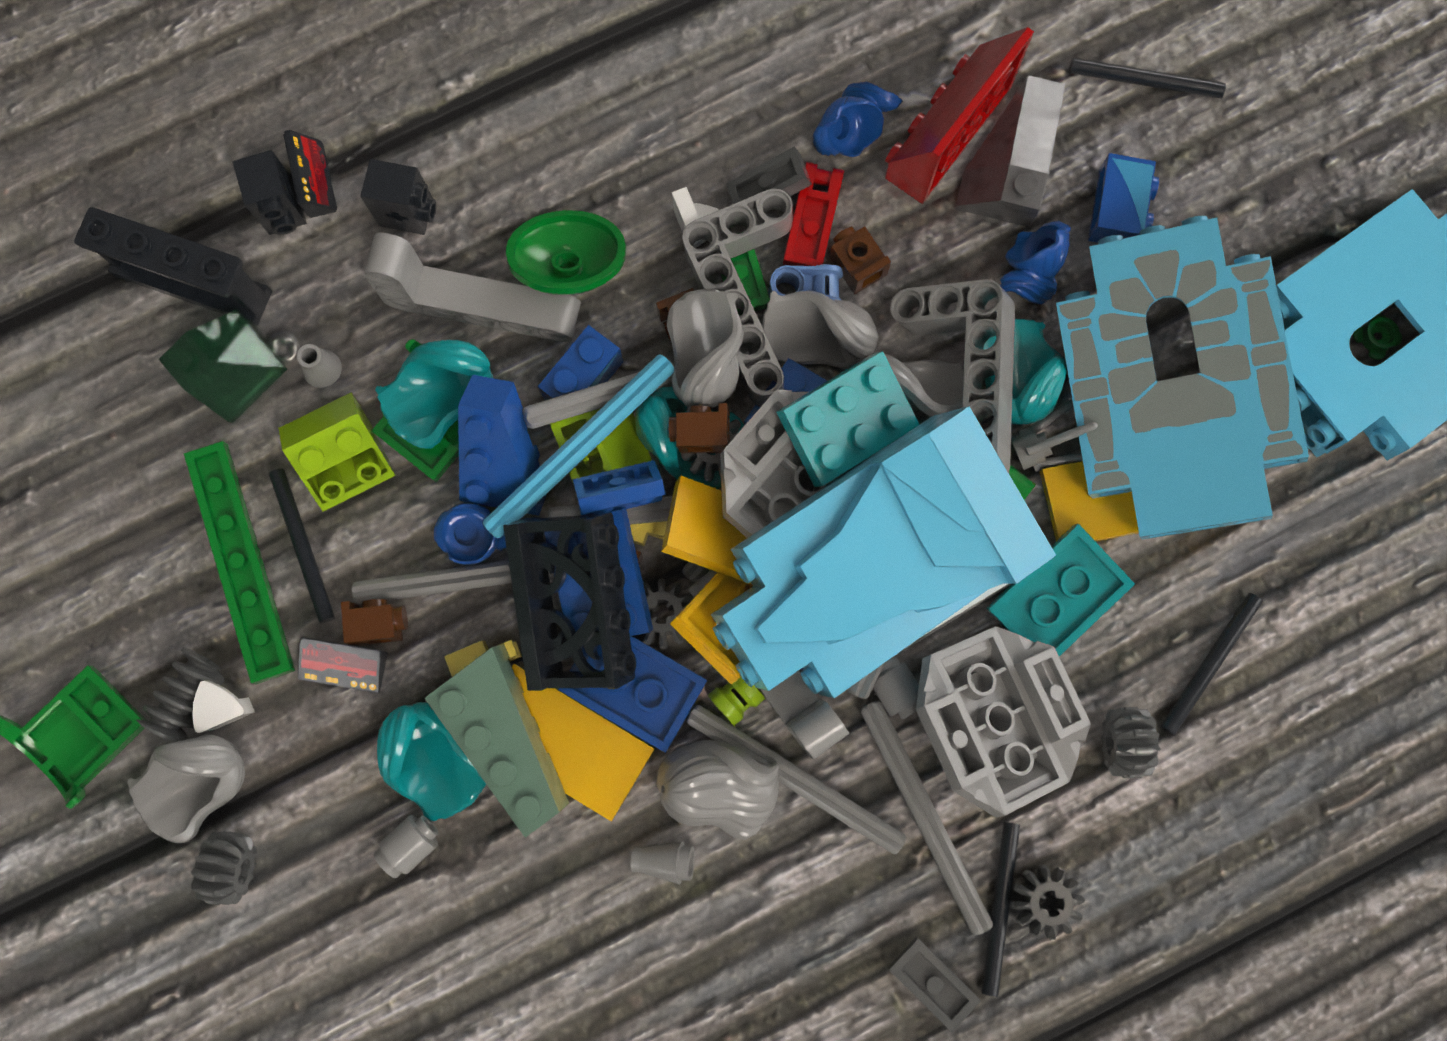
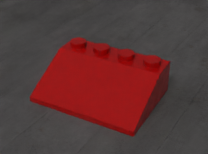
M1026 27L980 44L971 57L965 54L952 73L955 78L948 86L942 83L930 101L933 106L925 115L920 112L913 120L908 129V133L911 134L904 144L898 141L888 153L885 162L888 163L885 179L923 205L1011 89L1034 31Z

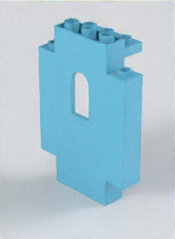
M1411 189L1276 285L1307 448L1316 457L1324 453H1330L1363 431L1369 438L1371 445L1388 461L1412 448L1447 421V214L1438 219L1416 192ZM1395 303L1420 335L1377 366L1362 364L1353 356L1350 350L1349 341L1351 335L1381 311Z

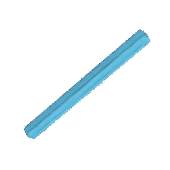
M657 355L483 521L484 527L495 538H501L504 535L503 525L520 520L674 373L672 363L663 355Z

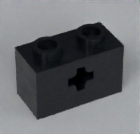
M272 150L232 161L244 205L269 235L288 234L295 231L298 226L307 224L304 211L297 203L293 179Z
M375 159L369 160L360 197L380 227L425 235L428 222L432 223L435 218L436 200L433 199L428 185L423 180L418 168Z

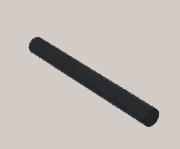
M1072 58L1069 70L1071 74L1220 99L1223 98L1226 89V83L1079 58Z
M283 468L273 470L268 474L320 624L335 619L285 470Z
M1252 593L1247 594L1161 724L1160 728L1172 736L1176 735L1263 603L1260 597Z
M1003 822L991 914L993 927L989 929L981 990L982 994L994 997L999 995L1020 824Z

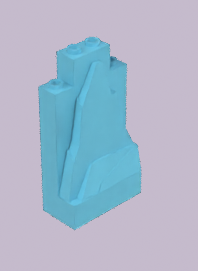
M970 406L930 417L730 549L736 558L733 561L736 572L745 583L751 582L753 586L711 614L717 624L713 627V631L722 646L727 650L731 648L740 661L736 665L737 671L748 686L752 687L754 685L756 688L770 691L803 668L804 671L801 672L802 679L814 694L819 693L822 696L835 698L988 589L1001 584H1017L1054 558L1056 554Z

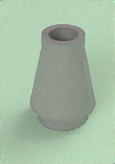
M306 344L298 350L297 360L301 365L305 380L310 385L324 388L338 380L341 375L342 364L334 352L318 348L313 344Z
M681 841L633 847L631 854L632 872L647 874L679 885L682 880L691 881L695 863L693 846H685L684 842Z

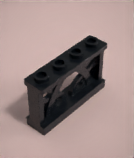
M94 207L88 208L74 239V243L77 246L98 253L110 263L108 272L114 277L258 326L272 294L269 286L253 281L242 270L243 261L239 257Z
M602 513L548 518L532 517L503 525L527 690L542 691L546 688L618 689L634 680L636 657L631 648L629 634L631 619L625 605L623 590L625 576L619 562L617 547L619 533L614 525L613 514ZM561 531L557 547L544 542L543 532ZM581 531L585 533L589 557L583 552L584 543L575 546L572 554L568 553L569 541L575 532ZM556 566L554 580L552 583H550L549 573H554ZM566 574L582 587L593 602L585 621L577 632L570 620L553 607L552 595L560 590L565 582ZM556 623H557V624L561 627V629H562V631L559 632L558 635H557ZM601 645L604 670L593 668L587 662L582 648L585 649L589 657L599 660L601 657L597 652V646ZM572 656L579 671H563L561 661Z

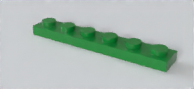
M220 441L184 453L251 684L257 685L294 672L295 668L228 444Z

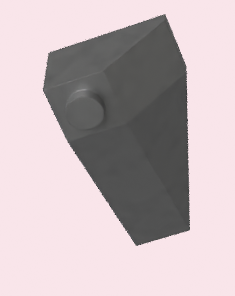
M1030 75L1026 77L965 169L955 206L956 210L1031 227L1040 211L1047 183L1065 84Z

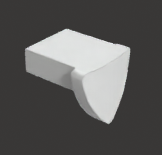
M687 187L672 192L674 213L682 233L685 227L692 221L719 210L712 206L693 203ZM706 240L696 241L692 247L696 248Z
M206 680L200 682L197 688L192 711L194 729L197 733L218 729L255 713L249 697L238 699L228 689L219 684Z

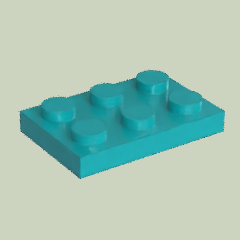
M883 351L870 355L776 412L815 487L824 486L920 425Z
M1074 524L1051 546L1056 554L1054 558L1017 584H1011L986 608L1006 630L1019 634L1033 642L1039 641L1054 646L1058 656H1061L1135 585L1127 574L1079 524Z

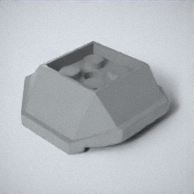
M776 389L720 454L723 518L747 538L859 465H855L824 486L815 487L813 484V492L806 491L801 487L798 479L799 476L806 477L810 481L811 479L776 412L808 392Z
M995 626L922 659L916 711L955 793L998 818L1070 782L1078 761L1081 743L1086 740L1091 722L1054 646L1039 641L1033 642L1019 634Z

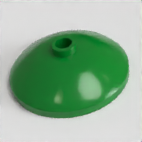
M562 210L536 216L520 225L507 242L506 258L511 273L524 285L552 295H576L594 290L616 276L625 262L626 243L621 231L606 218L584 211Z

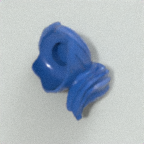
M867 81L848 85L842 92V97L836 99L826 109L812 135L816 150L821 155L836 156L839 153L849 157L859 156L866 147L881 136L884 124L882 112L897 109L903 100L896 94Z
M1053 221L1042 225L1035 232H1019L1014 246L1005 254L1008 264L1016 269V271H1011L1000 278V286L1006 292L1016 293L1027 301L1042 305L1047 300L1052 299L1058 287L1055 275L1064 265L1068 255L1071 227L1061 221Z
M457 504L448 511L445 510L440 514L434 526L435 542L441 550L447 552L449 559L456 563L464 565L477 564L487 559L496 549L502 551L506 548L505 535L497 539L483 525L484 519L492 512L477 504Z

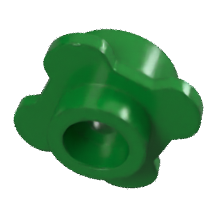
M1379 313L1369 320V323L1364 327L1354 331L1353 339L1355 342L1363 344L1368 350L1370 358L1380 360L1386 356V351L1390 347L1401 343L1402 335L1393 320ZM1375 333L1379 334L1380 340L1374 337Z

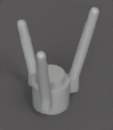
M1073 400L1067 401L1062 406L1053 410L1043 420L1020 430L1021 437L1012 440L1023 470L1034 467L1035 472L1051 466L1083 461L1082 453L1051 458L1045 457L1053 454L1050 447L1095 430L1098 424L1093 421L1048 439L1044 432L1036 435L1037 432L1074 407Z

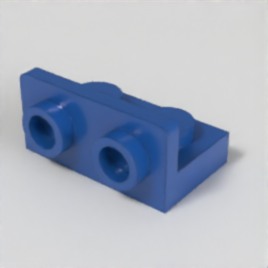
M654 460L572 479L581 515L602 514L624 507L630 509L659 502L663 498L662 495H666L662 477Z

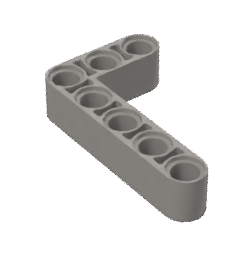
M775 188L763 191L692 221L685 227L682 235L686 260L699 288L727 291L728 293L736 292L739 295L735 304L736 308L743 311V314L740 316L744 330L741 346L750 342L755 343L760 348L751 355L743 354L739 350L737 351L739 376L749 398L759 407L767 401L776 389L784 390V376L731 258L779 239L790 231L793 222L791 197L785 191ZM774 209L784 213L778 218H770L766 215L768 211ZM734 225L747 227L746 231L739 234L729 231ZM699 240H707L711 243L705 249L692 247ZM713 274H723L727 277L720 284H713L708 281V278ZM766 377L774 380L776 385L771 390L763 391L758 389L755 383L759 379Z
M380 232L373 235L364 270L365 278L382 301L390 307L399 310L559 342H571L573 339L581 304L579 299L571 295H552L524 285L424 266L412 245L407 240L393 234Z
M988 279L900 290L891 300L890 311L893 318L909 332L916 335L965 331L963 408L970 406L980 425L984 418L994 415L992 424L987 429H984V432L1009 473L1015 327L1014 301L997 282ZM998 297L996 304L992 308L985 310L988 301ZM958 302L955 310L946 314L948 307ZM919 306L917 313L909 318L912 309ZM997 336L993 346L983 350L985 342L990 337ZM995 375L993 384L989 388L982 390V384L985 379Z
M709 571L687 587L693 598L717 573L716 571ZM799 670L770 691L759 689L805 753L813 760L849 734L829 704L819 699L807 687Z

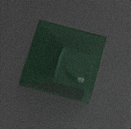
M237 310L185 332L159 358V361L186 392L230 423L239 418L288 370L240 311Z

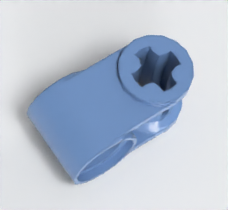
M830 264L780 266L771 275L768 288L769 298L772 291L777 292L778 295H785L779 292L776 286L780 283H789L795 288L796 292L816 291L828 296L832 300H841L839 298V279L843 277V268Z

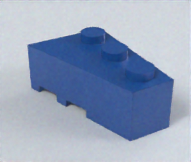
M472 375L458 404L459 501L497 508L540 467L538 461L540 453L537 445H532L527 431L528 427L523 418V406L514 382ZM547 494L527 514L539 516Z

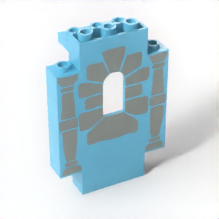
M1207 216L1191 217L1182 221L1181 226L1165 229V226L1162 225L1147 227L1139 232L1140 235L1123 239L1122 235L1107 236L1100 239L1098 245L1089 246L1097 294L1090 295L1088 291L1075 292L1065 297L1066 301L1056 303L1077 427L1093 421L1098 424L1095 430L1079 436L1089 496L1094 499L1132 492L1139 536L1142 540L1272 519L1273 514L1264 469L1307 462L1309 454L1271 256L1260 258L1259 254L1245 255L1235 259L1233 265L1226 266L1217 218L1208 219ZM1162 298H1176L1182 301L1188 308L1200 373L1157 381L1146 323L1147 312L1156 301Z

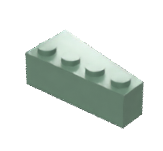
M505 644L491 647L426 696L425 700L526 838L562 811L569 804L552 759L549 753H546L538 733L540 730L534 716H531L522 694L524 691L518 677H515L508 660L510 657Z

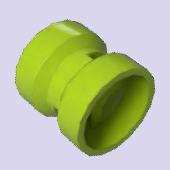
M742 677L733 684L728 682L724 687H716L707 695L733 726L743 719L744 712L748 708L757 707L765 700L762 693L754 685L752 687L748 686ZM732 689H734L738 693V695L744 700L743 703L731 691Z

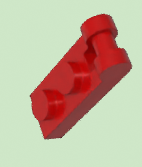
M806 162L805 167L812 185L799 191L783 265H823L845 170L833 168V171L819 169L818 164ZM814 184L829 187L828 192L813 190Z

